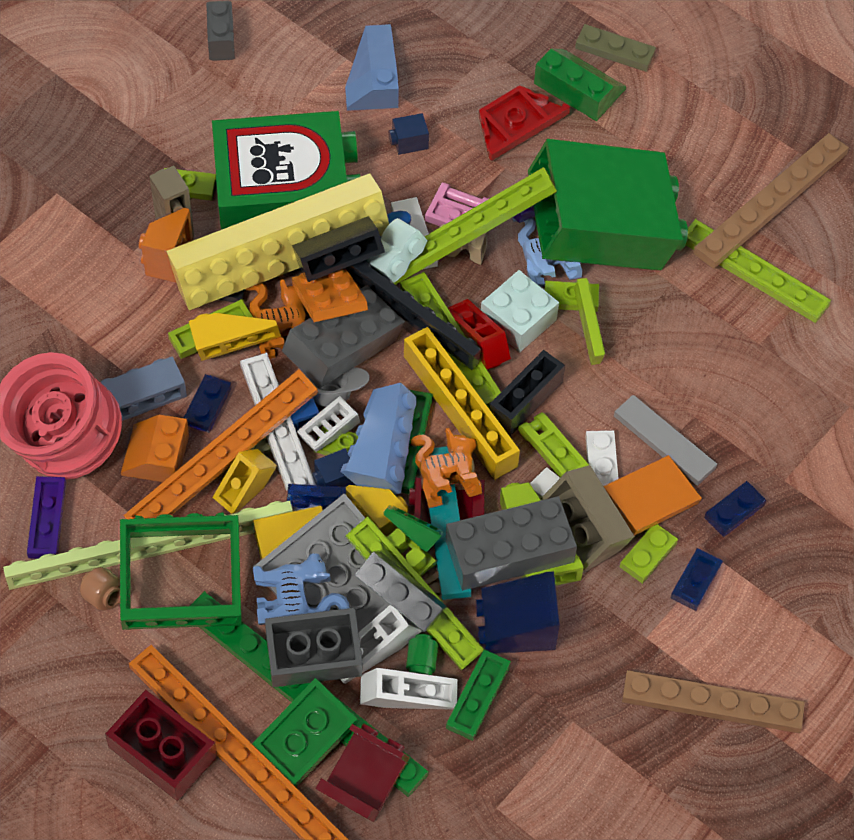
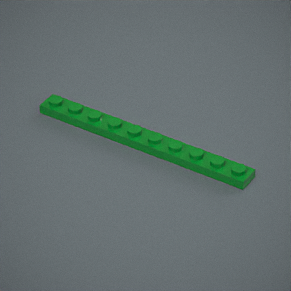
M204 591L190 606L221 604ZM242 622V625L199 627L272 686L267 641L244 622ZM310 683L273 688L292 702ZM340 701L359 720V722L355 726L361 728V726L364 723L367 726L378 731L367 721H365L362 717H360L357 713H355L352 709H350L347 705H345L342 701ZM350 730L340 742L347 746L354 732ZM379 732L376 738L387 743L388 738ZM410 757L394 786L409 797L426 779L428 771Z

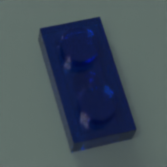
M208 374L204 375L183 417L187 419L188 426L210 433L232 388L231 382Z
M746 481L705 513L704 518L725 537L765 506L766 499Z
M288 484L286 501H290L292 506L296 508H308L310 505L322 506L325 509L344 493L346 494V487Z
M697 548L672 591L670 598L697 611L718 574L723 560Z

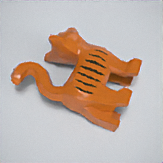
M284 279L280 280L281 300L285 305L283 307L260 308L268 297V289L263 283L245 289L247 291L256 290L258 293L250 303V313L253 318L276 320L281 337L258 344L260 353H267L269 359L276 358L275 349L271 347L283 349L285 342L282 337L288 336L292 328L307 320L303 303L293 286H287Z
M446 428L449 453L431 455L434 451L435 443L430 437L417 435L411 440L412 446H424L416 454L415 463L419 467L423 478V491L429 508L443 505L442 497L438 496L437 493L440 490H445L447 493L452 492L450 485L458 482L462 484L469 497L482 494L481 483L476 473H474L475 467L471 457L477 447L474 438H467L464 435H453L451 430Z

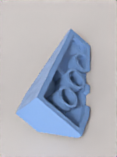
M391 24L365 26L345 86L347 111L398 108L399 87Z

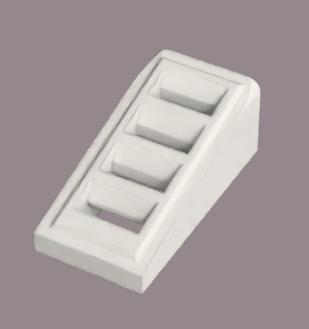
M339 396L300 428L297 433L317 452L337 439L341 434L354 428L360 423L358 414ZM341 414L344 418L340 420L337 415ZM332 419L336 425L332 427L327 421ZM323 425L328 432L324 434L318 427ZM314 431L320 438L316 441L309 434L310 432Z

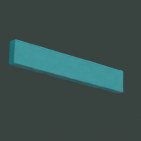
M447 446L434 448L431 455L448 454ZM455 484L450 485L452 492L447 493L445 490H440L437 493L438 496L442 497L443 505L429 508L431 525L443 531L442 536L434 544L442 600L471 597V589L463 591L461 589L446 543V524L460 521Z

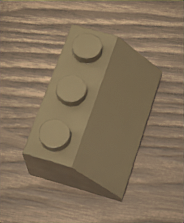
M590 465L565 472L540 499L545 500L559 496L577 545L576 554L583 564V573L620 552L635 537Z

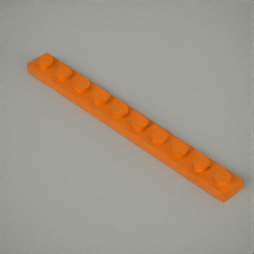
M150 645L129 663L130 669L168 707L215 742L217 756L301 840H348L157 649Z

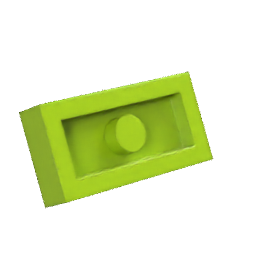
M657 524L651 527L620 562V568L643 584L676 546L678 539Z

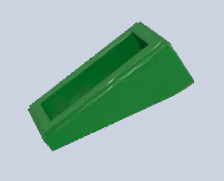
M389 505L383 512L384 516L424 552H427L443 534L441 529L395 506Z

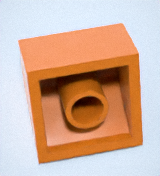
M182 208L151 222L146 233L141 234L139 249H142L141 264H144L146 276L177 283L166 251L193 241L190 209Z
M156 415L134 424L121 476L164 482L180 469L189 439L187 419Z

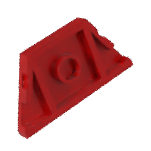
M519 85L479 109V120L489 159L493 161L570 114V106L565 103L562 106L549 101L548 96L534 93L530 89Z

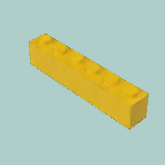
M426 327L405 338L404 358L429 392L433 394L434 399L459 433L467 438L475 439L477 447L473 452L495 480L517 468L520 454L519 448L431 330Z

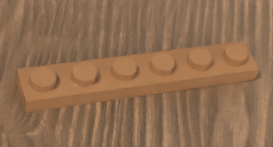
M628 670L626 672L622 702L794 733H800L802 730L805 701Z

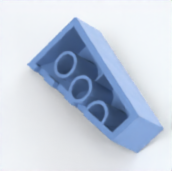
M402 383L373 389L363 414L365 422L363 425L358 426L356 431L358 436L355 445L350 446L348 451L349 462L343 464L340 471L357 486L390 489L394 495L401 493L405 477L406 458L409 452L408 446L412 431L414 409L416 407V396Z

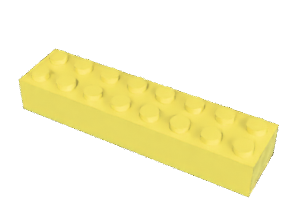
M369 173L167 250L166 252L180 294L188 310H192L298 269L299 265L292 245L367 216L371 218L378 228L381 237L389 225L382 191Z

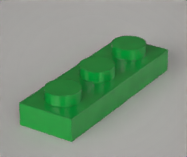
M485 649L483 650L446 723L447 730L469 740H474L510 668L511 661Z

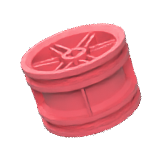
M53 352L37 354L20 362L3 378L0 383V439L16 454L23 457L39 473L47 477H65L66 480L79 478L101 466L113 452L122 429V415L119 404L113 394L75 358Z

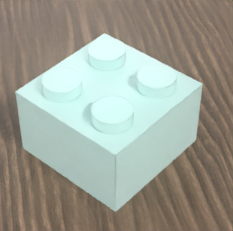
M520 270L481 302V311L505 331L507 343L519 353L557 320L559 302Z

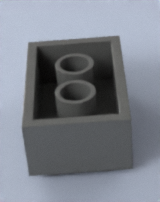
M355 608L265 619L272 687L311 683L315 678L321 682L362 676L363 663Z

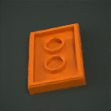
M669 455L603 486L633 535L699 504L702 499Z

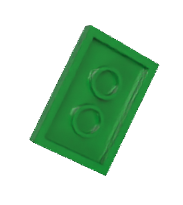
M315 678L252 745L297 787L350 732V726L352 724L356 725L359 720Z

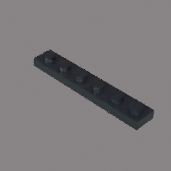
M364 260L346 267L358 286L363 288L368 285L397 315L420 331L428 327L442 347L468 368L473 370L480 360L481 349L474 340L461 335L451 323H445L436 316L431 308L422 306L409 292L402 291L395 286L389 277L376 272L367 261Z

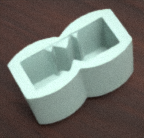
M397 218L387 226L382 234L381 241L385 253L365 261L376 272L389 277L394 283L406 273L410 261L423 252L427 239L419 230Z

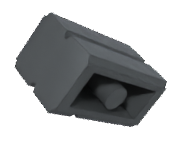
M229 0L209 1L206 3L209 60L235 59L232 2Z

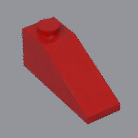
M469 299L447 307L466 338H470L478 344L481 349L480 360L487 370L498 367L501 363L511 359L505 331Z

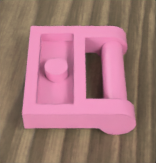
M442 182L425 214V221L441 226L473 209L446 198L472 207L478 206L489 198L484 197L481 199L450 188L449 184Z

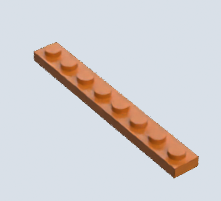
M298 369L124 514V518L135 519V515L144 518H156L162 514L173 515L228 469L239 452L252 449L318 393V389Z

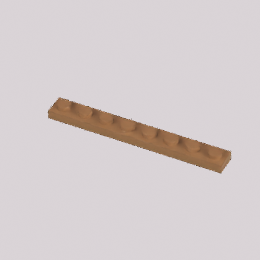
M828 133L695 246L693 254L713 269L717 267L847 155L849 147Z

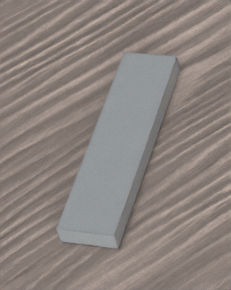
M632 395L614 412V417L659 455L663 458L669 455L681 472L697 486L716 469V462L636 396Z

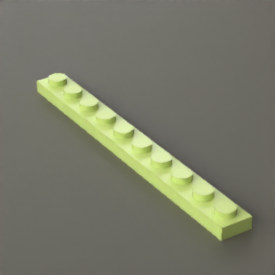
M275 501L264 507L256 509L245 508L238 513L230 515L239 516V536L254 533L253 520L293 512L290 501ZM230 534L131 538V562L230 539ZM120 540L102 541L96 546L87 548L76 547L68 552L57 555L46 554L39 559L31 561L13 562L11 565L3 567L9 590L89 572L98 567L106 568L119 565Z

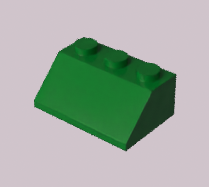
M551 48L537 62L535 67V85L596 122L626 90L625 85L565 49Z

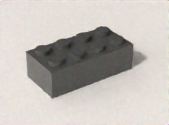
M368 285L360 289L367 300L368 310L318 322H313L312 318L289 331L282 352L318 388L323 387L394 344L405 321Z
M559 496L446 524V543L462 591L574 563L577 545Z

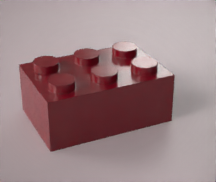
M147 690L135 700L105 733L109 749L176 801L184 795L217 757L214 741Z

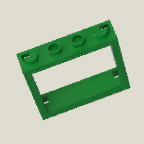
M221 512L215 516H203L202 514L192 513L186 515V517L162 514L156 518H144L135 515V519H120V621L122 630L242 625L239 516L224 515V512ZM230 534L232 605L131 608V538Z

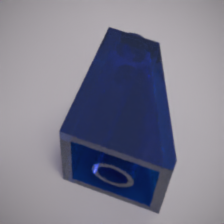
M554 571L481 588V598L475 600L476 617H482L483 625L478 626L479 644H484L485 650L494 654L556 650L560 622Z

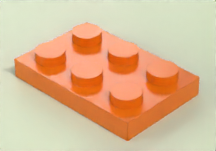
M346 268L307 282L303 273L292 277L293 288L313 322L368 310L366 298Z

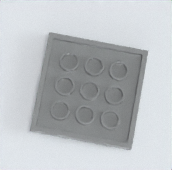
M345 493L255 565L262 567L264 571H270L285 564H301L307 560L310 554H319L325 563L327 573H330L331 581L320 584L305 582L304 591L309 607L317 608L323 597L331 593L343 595L347 598L349 607L355 608L358 633L391 605L355 576L356 572L364 564L365 559L345 538V535L362 522L365 517ZM269 587L277 597L276 587ZM333 605L329 611L339 610L337 605Z

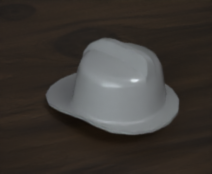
M354 367L321 388H318L313 383L318 389V393L313 397L316 406L327 407L339 396L346 401L350 397L351 391L358 390L369 382L370 376L368 372Z

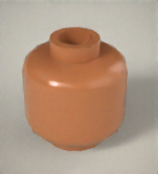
M95 568L87 572L82 578L80 586L81 597L97 610L105 611L115 608L120 604V578L106 568Z

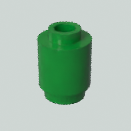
M417 634L415 638L409 640L406 670L408 672L432 675L436 671L438 643L433 640L432 636Z

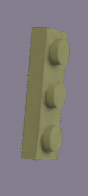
M584 24L575 45V49L647 72L656 50L654 46Z

